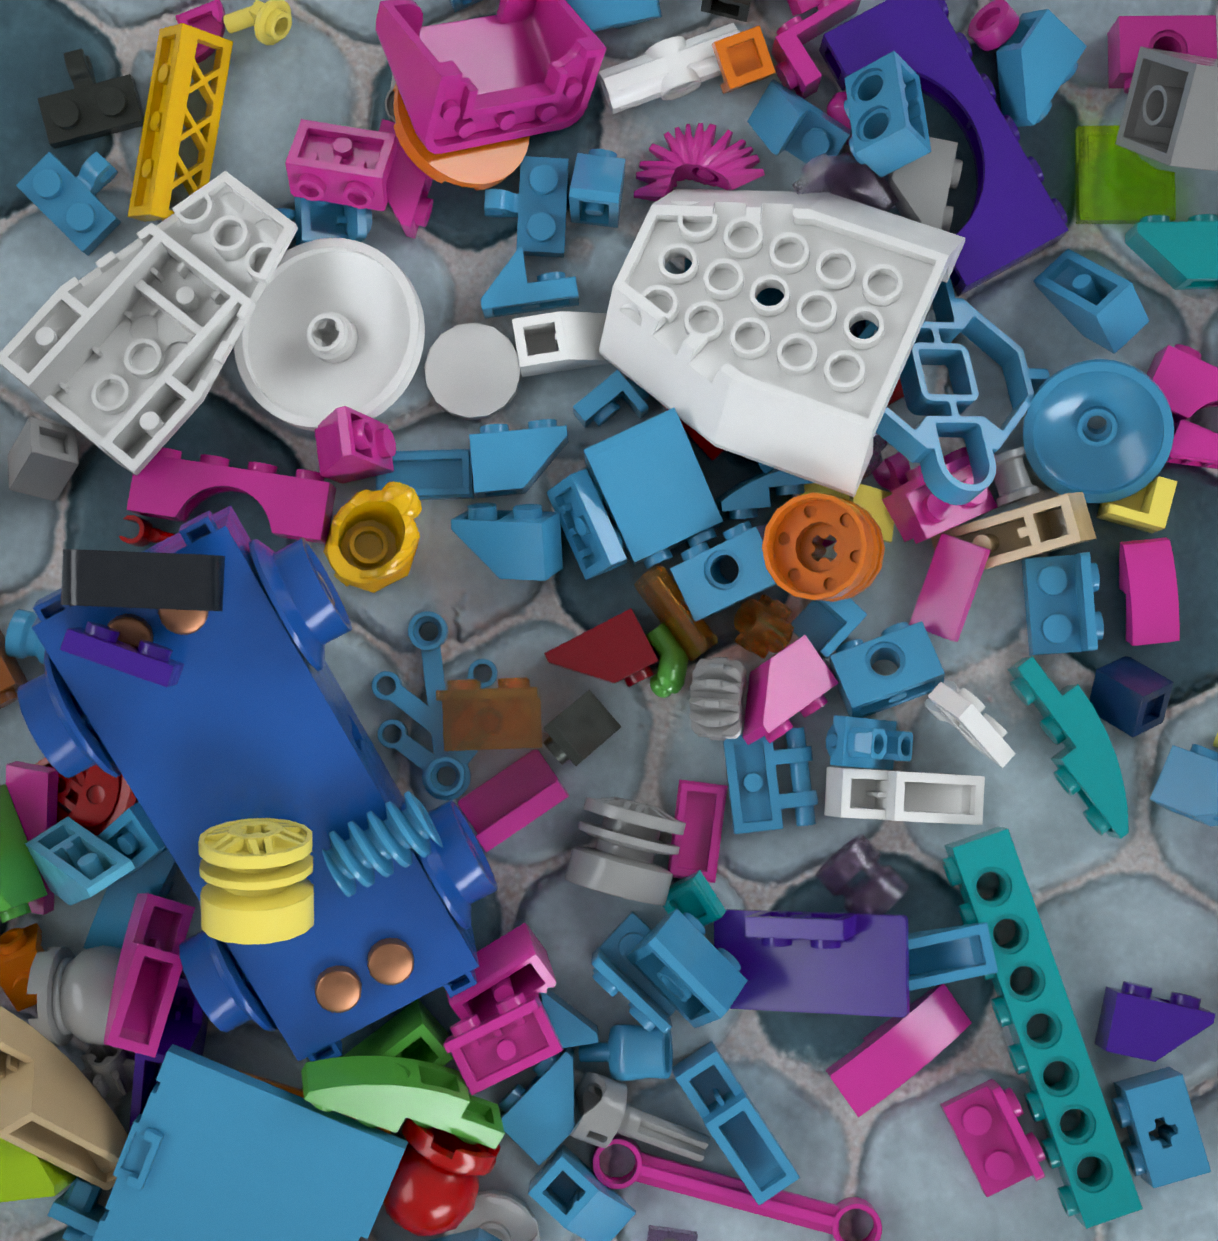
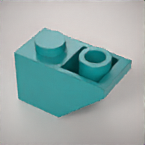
M1198 214L1189 217L1188 221L1170 222V217L1167 215L1145 216L1140 218V222H1137L1125 234V244L1174 290L1218 289V215Z

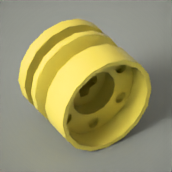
M249 818L225 822L210 827L200 834L198 846L199 856L202 860L200 862L199 874L208 883L202 887L200 895L201 929L209 937L222 942L242 945L270 944L295 938L306 933L314 926V884L306 878L313 872V856L310 855L313 847L312 831L308 827L284 819Z

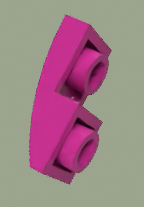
M1164 537L1120 542L1119 589L1126 594V641L1132 646L1180 641L1178 587L1170 539Z

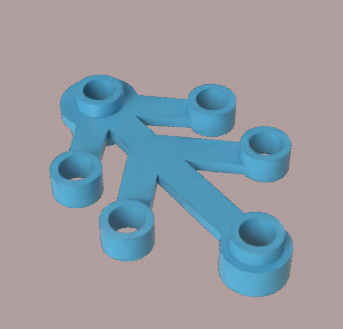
M425 611L418 613L412 618L408 626V636L413 645L421 649L427 704L402 686L400 677L390 671L380 672L374 677L372 691L379 699L390 700L431 732L433 753L409 737L406 725L399 720L390 719L384 721L378 728L377 736L383 746L395 748L423 770L422 782L426 791L431 796L447 801L460 797L468 789L471 781L469 762L490 736H494L502 730L504 718L501 712L495 708L485 707L480 709L474 718L475 727L453 751L452 728L484 688L491 687L496 682L498 670L495 664L487 659L474 661L469 667L468 677L449 702H447L441 646L448 638V626L440 615ZM426 623H434L438 628V635L432 641H425L421 637V628ZM482 664L488 665L492 670L491 679L485 683H479L474 677L476 667ZM389 676L395 681L396 688L392 694L383 695L379 691L378 685L382 678ZM487 712L494 713L498 718V725L492 731H486L480 725L481 716ZM392 724L397 725L402 732L401 739L396 743H389L384 736L385 729ZM445 766L451 767L456 773V779L451 785H443L438 779L440 769Z

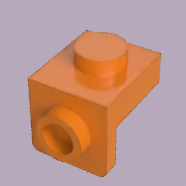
M37 923L25 928L10 929L0 936V986L17 1012L37 1004V994H27L30 968L37 952L44 951L41 946L42 930Z

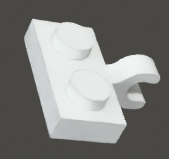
M944 680V683L940 682L928 695L929 699L924 702L927 709L938 720L952 724L972 747L1003 768L1016 754L1003 739L1007 731L988 714H981L985 709V705L967 689L962 688L960 690L953 681Z

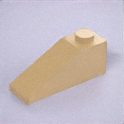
M1083 492L1066 493L943 532L944 534L990 549L991 551L984 570L1097 539ZM941 533L931 537L934 550H936Z

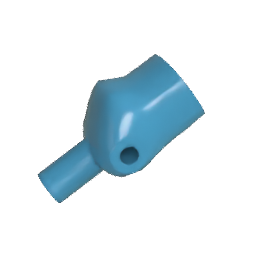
M613 1025L609 1032L608 1042L579 1046L580 1062H608L609 1071L614 1080L667 1079L671 1076L673 1065L671 1030L664 1034L658 1027L649 1032L640 1025Z

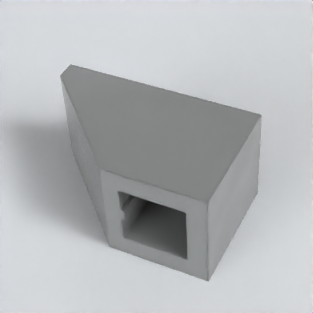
M929 137L931 152L889 173L885 192L902 217L949 232L954 207L947 206L946 203L949 188L956 189L958 186L963 160L955 159L958 142Z

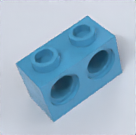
M895 51L844 78L847 100L844 101V109L850 120L852 130L849 146L858 163L866 164L882 178L931 152L920 77Z

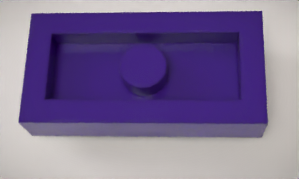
M91 621L87 622L85 629L77 627L66 630L60 647L61 651L166 688L178 684L184 663L170 659L173 652L170 648L146 640H140L138 647L118 640L120 631Z

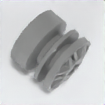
M615 796L600 799L586 797L583 809L603 815L602 825L586 821L579 822L578 828L598 840L596 848H572L565 880L625 899L665 906L673 874L667 869L654 864L653 860L655 854L678 855L679 846L661 841L659 837L661 831L683 835L686 823L676 820L661 808Z

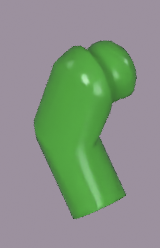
M662 623L648 633L646 637L660 657L657 674L650 678L651 690L658 697L667 698L672 693H678L684 686L688 656L665 623Z

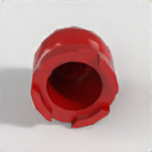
M406 1118L402 1133L408 1143L383 1201L386 1212L395 1224L417 1236H433L456 1229L474 1209L479 1190L478 1175L484 1176L492 1172L501 1146L498 1145L496 1149H492L479 1143L475 1145L467 1144L454 1134L435 1127L430 1129L423 1128L414 1123L410 1118Z

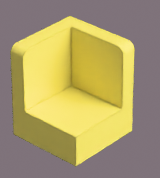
M1158 476L1146 487L1129 497L1113 502L1100 503L1096 518L1149 533L1165 529L1178 481Z

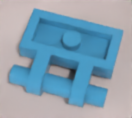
M804 727L792 728L785 733L787 749L774 750L773 742L769 743L765 736L750 745H747L743 739V734H740L737 739H726L723 741L734 834L783 829L781 809L795 808L797 826L816 824L814 805L819 804L817 789L812 790L808 762L813 761L812 746L806 745ZM789 764L793 792L779 794L776 765Z

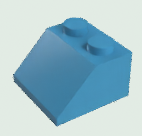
M675 909L664 916L626 958L694 1028L721 1019L730 1009L748 980L739 972L741 966L733 955L723 948L717 950L704 937L706 930L694 916L687 912L682 914L678 909Z

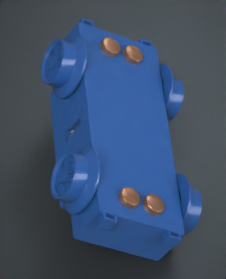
M230 505L213 515L209 510L182 524L177 534L142 551L225 556L223 611L61 605V588L37 600L33 610L38 617L32 625V629L45 648V673L19 686L17 692L20 710L32 737L48 762L68 779L94 765H97L104 772L115 778L122 774L199 901L202 887L208 883L199 874L202 858L199 856L198 841L200 834L208 828L241 819L274 818L303 824L312 831L313 847L310 855L313 856V872L306 878L314 884V926L306 933L290 940L270 944L242 945L219 941L201 931L185 939L179 945L180 960L190 988L202 1010L220 1031L229 1032L253 1020L262 1029L273 1032L278 1028L298 1062L308 1057L310 1062L334 1058L342 1055L341 1039L441 986H444L451 998L477 984L474 969L479 967L471 926V904L497 891L498 886L477 838L464 815L452 800L428 812L440 836L443 848L431 838V854L424 858L411 848V865L405 868L393 859L394 873L387 878L374 868L375 883L368 888L356 879V893L347 897L337 885L326 865L322 849L324 848L326 851L331 849L329 832L334 830L346 841L350 839L348 822L353 820L365 831L368 829L367 812L372 810L384 821L387 819L386 802L391 801L401 811L406 809L404 797L325 661V644L351 631L352 625L345 606L327 571L304 538L274 552L258 539L250 540ZM91 621L120 631L118 640L138 647L140 640H146L173 650L170 659L184 663L178 684L166 688L61 651L60 647L66 630L77 627L85 629L87 622Z

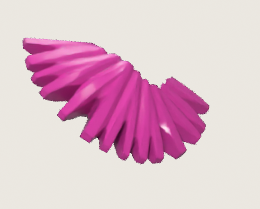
M698 123L695 135L692 137L691 126L686 124L685 135H683L680 127H675V138L669 131L664 134L670 151L653 143L649 147V151L660 161H640L639 168L644 171L636 172V179L646 182L648 185L635 190L634 198L658 201L672 192L674 187H677V181H684L685 179L700 182L703 185L734 190L765 174L763 169H752L760 162L757 154L750 156L754 150L751 146L744 148L746 145L745 140L741 139L729 146L733 135L732 131L727 130L713 146L716 125L709 124L704 131L703 123Z

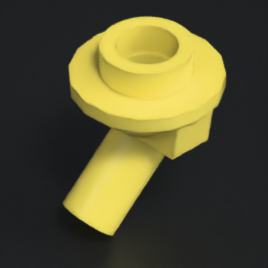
M255 0L252 6L223 16L225 27L230 34L254 26L257 40L266 46L274 45L285 38L292 25L291 8L284 0H269L266 3Z

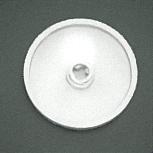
M324 238L305 242L285 252L234 345L238 371L250 394L264 409L280 420L300 429L315 432L314 429L318 428V425L331 412L342 406L352 408L374 419L393 405L403 394L417 370L425 338L423 310L417 292L409 278L389 257L378 249L365 243L345 238Z

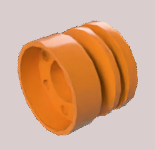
M813 492L793 497L775 511L765 527L762 551L766 569L779 587L794 597L835 602L853 598L871 586L882 568L885 546L881 528L870 512L853 501ZM824 540H837L833 546L834 551L837 553L835 559L823 557L827 551L822 545Z

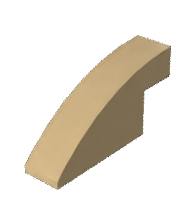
M0 1006V1138L106 1191L114 1186L117 1177L113 1176V1172L127 1140V1132L98 1090L67 1056L27 1022Z

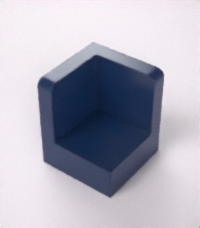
M1124 656L1096 669L1089 701L1095 708L1099 718L1129 736L1135 737L1163 723L1174 682L1133 658Z

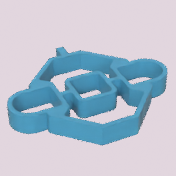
M949 278L947 283L941 281L932 302L936 322H923L900 375L908 410L914 415L926 417L913 429L886 407L876 433L909 461L920 463L924 482L938 499L952 505H964L975 499L993 482L996 475L994 453L1003 445L1031 406V401L1036 391L1050 376L1048 369L1028 368L1024 351L1017 343L963 298H955L953 285ZM870 321L857 338L867 339L874 330L878 331V327ZM960 332L1002 367L1012 411L1000 428L984 416H960L979 395L967 348L958 343H951ZM922 365H945L948 368L954 394H930L927 390ZM939 437L963 438L965 440L974 484L963 483L953 477L948 471L944 462Z

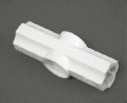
M734 23L687 40L682 36L671 37L651 46L643 56L599 71L603 94L612 114L639 106L659 97L666 101L681 98L699 88L702 84L701 82L722 75L712 43L740 33L739 29L736 28Z

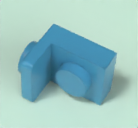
M616 370L573 406V414L585 428L593 421L598 426H601L621 409L617 401L622 398L638 418L641 419L648 413L649 407L645 400L650 396L629 377L625 379L620 371Z

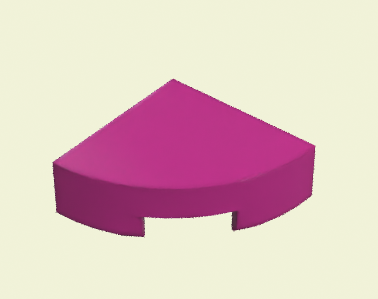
M220 0L211 1L175 16L178 24L184 23L223 38L225 32L223 20L225 10ZM197 43L195 54L197 64L206 60L216 49Z

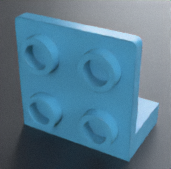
M632 911L592 953L591 964L594 967L592 977L611 996L614 997L620 991L630 1001L628 1004L631 1008L629 1013L645 1029L651 1032L655 1027H658L666 1034L672 1028L670 1016L676 1009L626 958L634 947L652 930Z

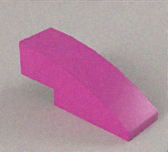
M137 893L113 984L104 1037L105 1045L156 1057L183 968L179 955V945L186 939L195 907L149 893Z
M945 984L936 985L909 1005L910 1012L906 1017L890 1018L863 1038L865 1042L826 1069V1072L858 1118L908 1081L972 1024Z

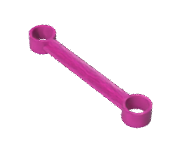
M619 1133L615 1134L608 1146L621 1144L633 1153L635 1164L627 1175L623 1177L608 1176L600 1168L599 1156L605 1148L596 1146L593 1153L595 1176L603 1185L612 1189H623L636 1181L832 1234L835 1241H847L839 1233V1220L842 1215L852 1209H861L872 1217L873 1228L869 1235L860 1241H879L882 1235V1224L877 1212L868 1201L862 1198L849 1197L837 1204H832L782 1190L761 1205H758L741 1179L643 1153L634 1139Z

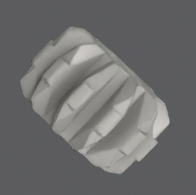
M712 657V659H700L693 671L692 684L690 685L689 717L691 719V728L699 737L725 741L726 739H737L742 733L748 680L746 679L747 670L739 660H728V657Z

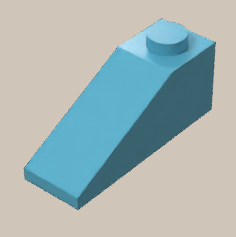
M66 817L25 843L50 891L68 905L91 898L135 869L129 858L69 817Z

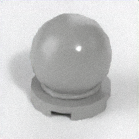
M102 945L85 949L76 957L69 947H47V951L37 952L30 968L27 994H37L38 1018L28 1019L29 1025L55 1046H66L73 1038V1035L82 1042L105 1045L104 1037L107 1016L122 948Z

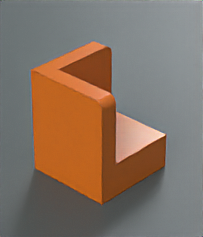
M760 25L712 43L724 80L720 85L723 94L761 81L776 73Z

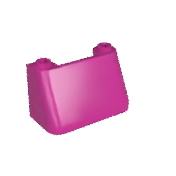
M385 0L380 1L375 27L415 133L427 150L434 154H442L570 127L582 117L588 106L607 48L566 0H501L496 15L423 27V13L415 1Z

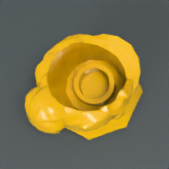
M393 481L388 482L382 490H361L333 516L323 553L335 571L334 577L346 587L351 585L375 593L408 576L420 539V533L414 519L422 511L421 501L413 487Z

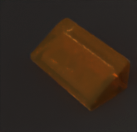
M658 565L648 570L636 581L634 587L661 624L665 623L686 652L690 661L695 660L718 642V638L704 619L694 621L678 585L663 565Z

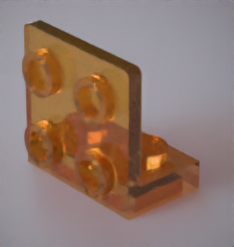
M500 678L498 679V688L481 689V681H477V679L448 680L447 690L436 691V701L442 702L444 751L543 748L541 689L530 687V679Z

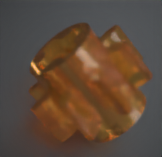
M762 594L760 600L751 599L740 606L734 618L735 628L741 632L735 639V642L762 659L767 656L768 652H780L789 644L793 636L794 627L786 620L792 614V609L778 599L773 600L766 594Z

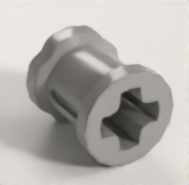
M1024 447L1012 449L994 456L996 462L994 482L999 493V497L996 499L998 507L1039 493L1038 487L1031 484L1023 461V457L1026 455Z

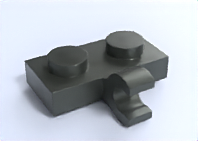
M82 48L63 53L74 89L37 98L48 141L54 149L141 127L144 122V114L135 79L131 74L96 83L90 57L85 56Z

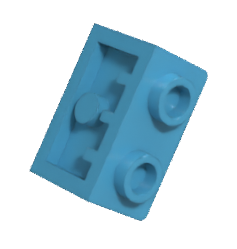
M587 468L570 474L546 492L554 511L560 512L561 527L585 580L627 563V557L623 551L622 538L617 529L612 526L603 506L601 491L592 482Z
M1090 552L1022 559L1029 656L1098 650V640H1102L1104 636V623L1101 612L1095 611L1093 592H1098L1100 575L1097 564L1091 563Z

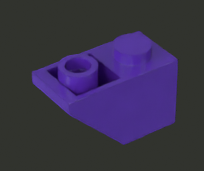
M1123 981L1121 989L1108 986L1105 988L1094 1044L1107 1052L1156 1062L1214 1024L1215 1013L1200 1007L1201 998L1171 992L1170 1000L1151 996L1153 990L1151 987Z

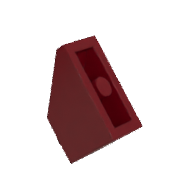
M632 608L544 653L547 661L552 665L612 684H617L624 680L628 688L654 675L650 666L659 661Z

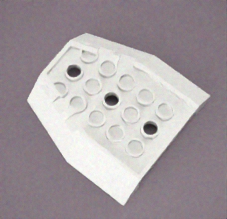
M675 189L651 205L614 282L599 354L667 409L670 410L675 407L679 418L715 447L854 497L873 455V437L941 281L948 282L965 243V237L829 192ZM675 257H685L692 262L691 267L682 274H672L665 269L666 264ZM767 288L778 289L784 294L782 301L774 306L762 305L756 298L762 290ZM868 320L878 327V331L870 338L860 339L852 335L850 328L857 321Z

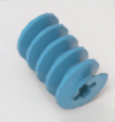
M410 791L404 793L406 809L403 811L391 801L385 803L387 819L384 821L372 810L367 812V830L363 831L353 820L348 822L350 839L345 841L334 830L329 832L331 849L326 851L323 848V857L331 875L347 897L356 893V879L367 888L375 883L374 868L387 878L394 873L393 859L405 868L411 865V848L424 858L431 854L430 838L443 848L440 836L427 810Z

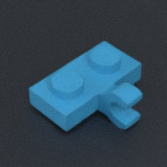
M97 151L84 162L77 177L55 155L48 152L16 185L88 256L121 223L95 196L118 174V171Z
M525 156L520 163L519 194L501 189H485V216L518 218L516 251L522 246L524 256L564 258L569 161L567 158Z

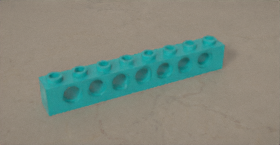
M998 826L944 845L948 857L942 859L944 872L951 887L959 886L965 903L958 906L963 925L987 922L998 972L983 975L982 977L985 981L991 979L997 994L996 998L991 999L994 1014L1001 1028L1005 1026L1009 1028L1014 1042L1013 1045L1007 1046L1011 1062L1018 1075L1025 1073L1031 1090L1024 1093L1030 1115L1034 1122L1041 1120L1047 1139L1040 1142L1047 1163L1051 1169L1058 1168L1064 1186L1058 1187L1057 1192L1065 1213L1068 1217L1075 1215L1076 1219L1088 1229L1142 1210L1143 1207L1009 829ZM993 872L998 878V890L989 898H981L976 888L977 881L982 874ZM1003 919H1011L1015 926L1014 937L1010 942L998 945L993 937L994 927ZM1028 966L1031 971L1030 984L1024 990L1013 991L1010 986L1012 972L1018 967ZM1036 1014H1045L1048 1026L1044 1034L1035 1038L1029 1037L1026 1029L1029 1019ZM1054 1061H1062L1064 1075L1061 1080L1055 1084H1045L1043 1073L1047 1065ZM1070 1109H1079L1081 1113L1079 1125L1071 1131H1062L1060 1127L1062 1115ZM1090 1156L1096 1157V1171L1087 1178H1079L1077 1167L1081 1160Z

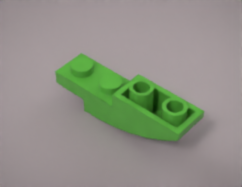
M358 1055L306 1062L301 1070L305 1101L310 1102L319 1110L325 1112L336 1111L353 1117L361 1124L370 1128L380 1127L397 1133L407 1117L423 1128L430 1129L435 1127L454 1134L467 1144L475 1145L479 1143L492 1149L497 1148L505 1135L498 1104L469 1094L461 1072L455 1069L409 1058Z

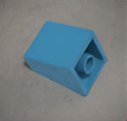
M675 407L584 449L585 464L594 483L601 491L604 505L622 538L623 545L633 566L644 562L646 569H651L673 558L670 550L688 542L690 548L717 537L714 529L720 527L723 520Z

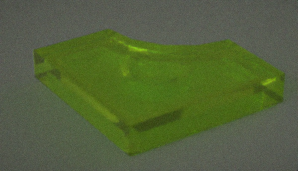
M1120 125L1078 126L1075 129L1076 224H1136L1140 222V218L1150 215H1167L1170 217V222L1176 220L1175 172L1156 169L1142 160L1136 152L1116 145Z

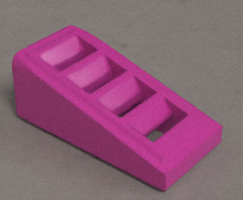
M1185 419L1174 423L1173 445L1166 462L1218 469V433Z

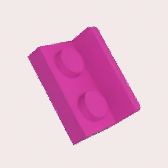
M301 119L285 162L291 194L310 201H324L348 205L358 209L367 208L384 211L388 202L386 182L398 149L396 134Z
M966 446L943 457L945 465L953 477L963 483L974 484ZM920 466L906 472L905 475L908 482L891 491L916 544L998 508L989 487L971 502L964 505H952L943 502L932 494L926 486Z
M990 1079L940 1104L986 1197L1030 1176L1036 1181L1045 1177L1039 1164L1046 1160L1045 1154L1033 1132L1024 1134L1017 1119L1024 1112L1010 1087L1003 1090L995 1080Z

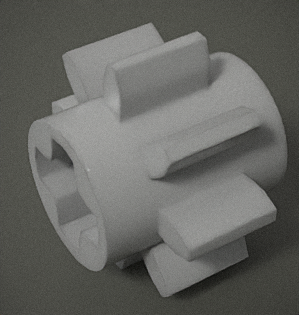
M92 1044L86 1054L81 1057L86 1067L81 1072L98 1090L103 1099L106 1096L111 1098L121 1097L132 1091L135 1052L109 1045Z

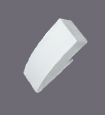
M827 767L824 815L840 818L983 825L985 776Z

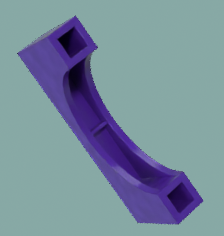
M886 0L825 33L819 52L841 91L846 90L845 77L895 51L919 75L922 93L939 103L962 130L974 159L976 194L969 219L961 231L956 234L965 237V243L949 278L959 297L1057 243L1068 231L1065 225L1068 219L1061 203L1056 198L1051 199L1042 184L1044 176L1039 164L1032 156L1027 157L1018 142L1020 134L1015 122L1009 115L1003 116L995 102L996 92L991 80L986 74H979L971 60L973 56L972 49L967 38L961 32L956 33L947 18L949 10L945 0Z

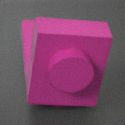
M823 0L818 5L816 13L802 20L801 16L794 17L776 31L777 36L774 39L771 54L778 63L775 65V70L783 86L790 90L794 89L796 94L803 99L817 92L822 75L803 45L854 15L858 10L861 0Z

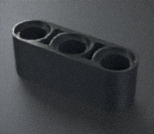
M63 549L61 605L223 611L225 556Z

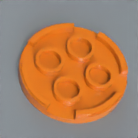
M395 83L393 106L396 124L393 127L396 136L411 161L432 179L441 184L446 181L461 187L474 188L476 191L484 190L501 183L523 161L528 149L530 136L442 154H434L428 151L415 133Z

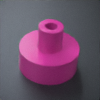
M992 1L980 9L973 17L968 27V34L982 50L990 51L996 49L1014 34L1019 24V16L1007 1Z

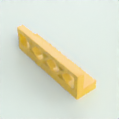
M184 23L159 29L127 217L143 222L164 221L175 213L169 210L172 189L182 183L190 196L209 183L233 41ZM197 43L216 49L213 70L203 75L195 60ZM196 89L200 91L207 104L205 116L197 122L194 121L187 108L188 95ZM190 136L199 153L197 163L187 169L178 153L180 142Z

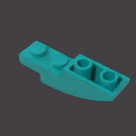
M1033 656L1022 658L1007 669L1014 678L1010 685L1025 705L1028 706L1033 703L1044 717L1039 724L1046 735L1056 745L1061 742L1065 745L1064 749L1050 758L1058 768L1053 772L1054 777L1070 796L1077 793L1088 808L1083 812L1084 817L1099 835L1102 836L1104 833H1107L1109 837L1122 839L1129 833L1128 805L1124 781L1116 753L1095 708L1079 684L1067 685L1059 691Z

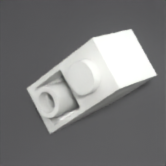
M557 311L512 319L522 377L609 364L610 362L599 354L607 313Z

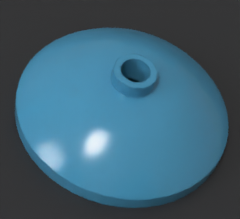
M1107 359L1078 362L1059 370L1049 377L1034 394L1023 423L1024 449L1029 464L1039 479L1060 495L1083 492L1086 503H1107L1121 500L1146 487L1164 467L1170 455L1174 439V422L1171 408L1166 396L1157 383L1134 366ZM1093 416H1101L1106 420V423L1103 427L1094 429L1088 425V421Z

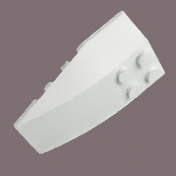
M224 171L174 206L172 209L175 213L157 226L150 223L136 234L139 238L117 254L110 251L97 260L95 263L98 267L80 280L73 277L60 286L0 352V364L116 463L136 476L205 400L298 230L297 225L227 171Z

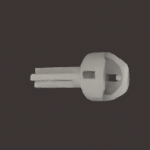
M587 1072L581 1079L575 1091L580 1120L569 1135L572 1138L600 1148H606L618 1132L620 1135L628 1138H635L699 1162L704 1159L705 1149L710 1142V1137L706 1136V1134L642 1112L638 1108L626 1106L627 1086L622 1082L593 1072Z

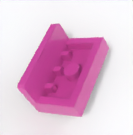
M523 992L516 993L495 1005L498 1013L480 1021L477 1014H474L450 1027L453 1035L447 1037L443 1045L447 1053H452L471 1095L563 1051V1046L538 994L526 999Z

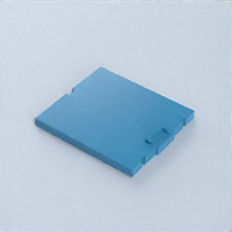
M172 1044L166 1053L156 1078L158 1082L150 1093L144 1111L133 1122L113 1172V1176L117 1177L105 1206L107 1210L99 1221L92 1241H359L360 1236L368 1239L408 1141L377 1128L367 1127L358 1120L336 1111L325 1112L319 1110L300 1096Z

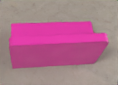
M534 749L458 801V806L478 835L475 837L487 853L568 798L569 794L540 751Z

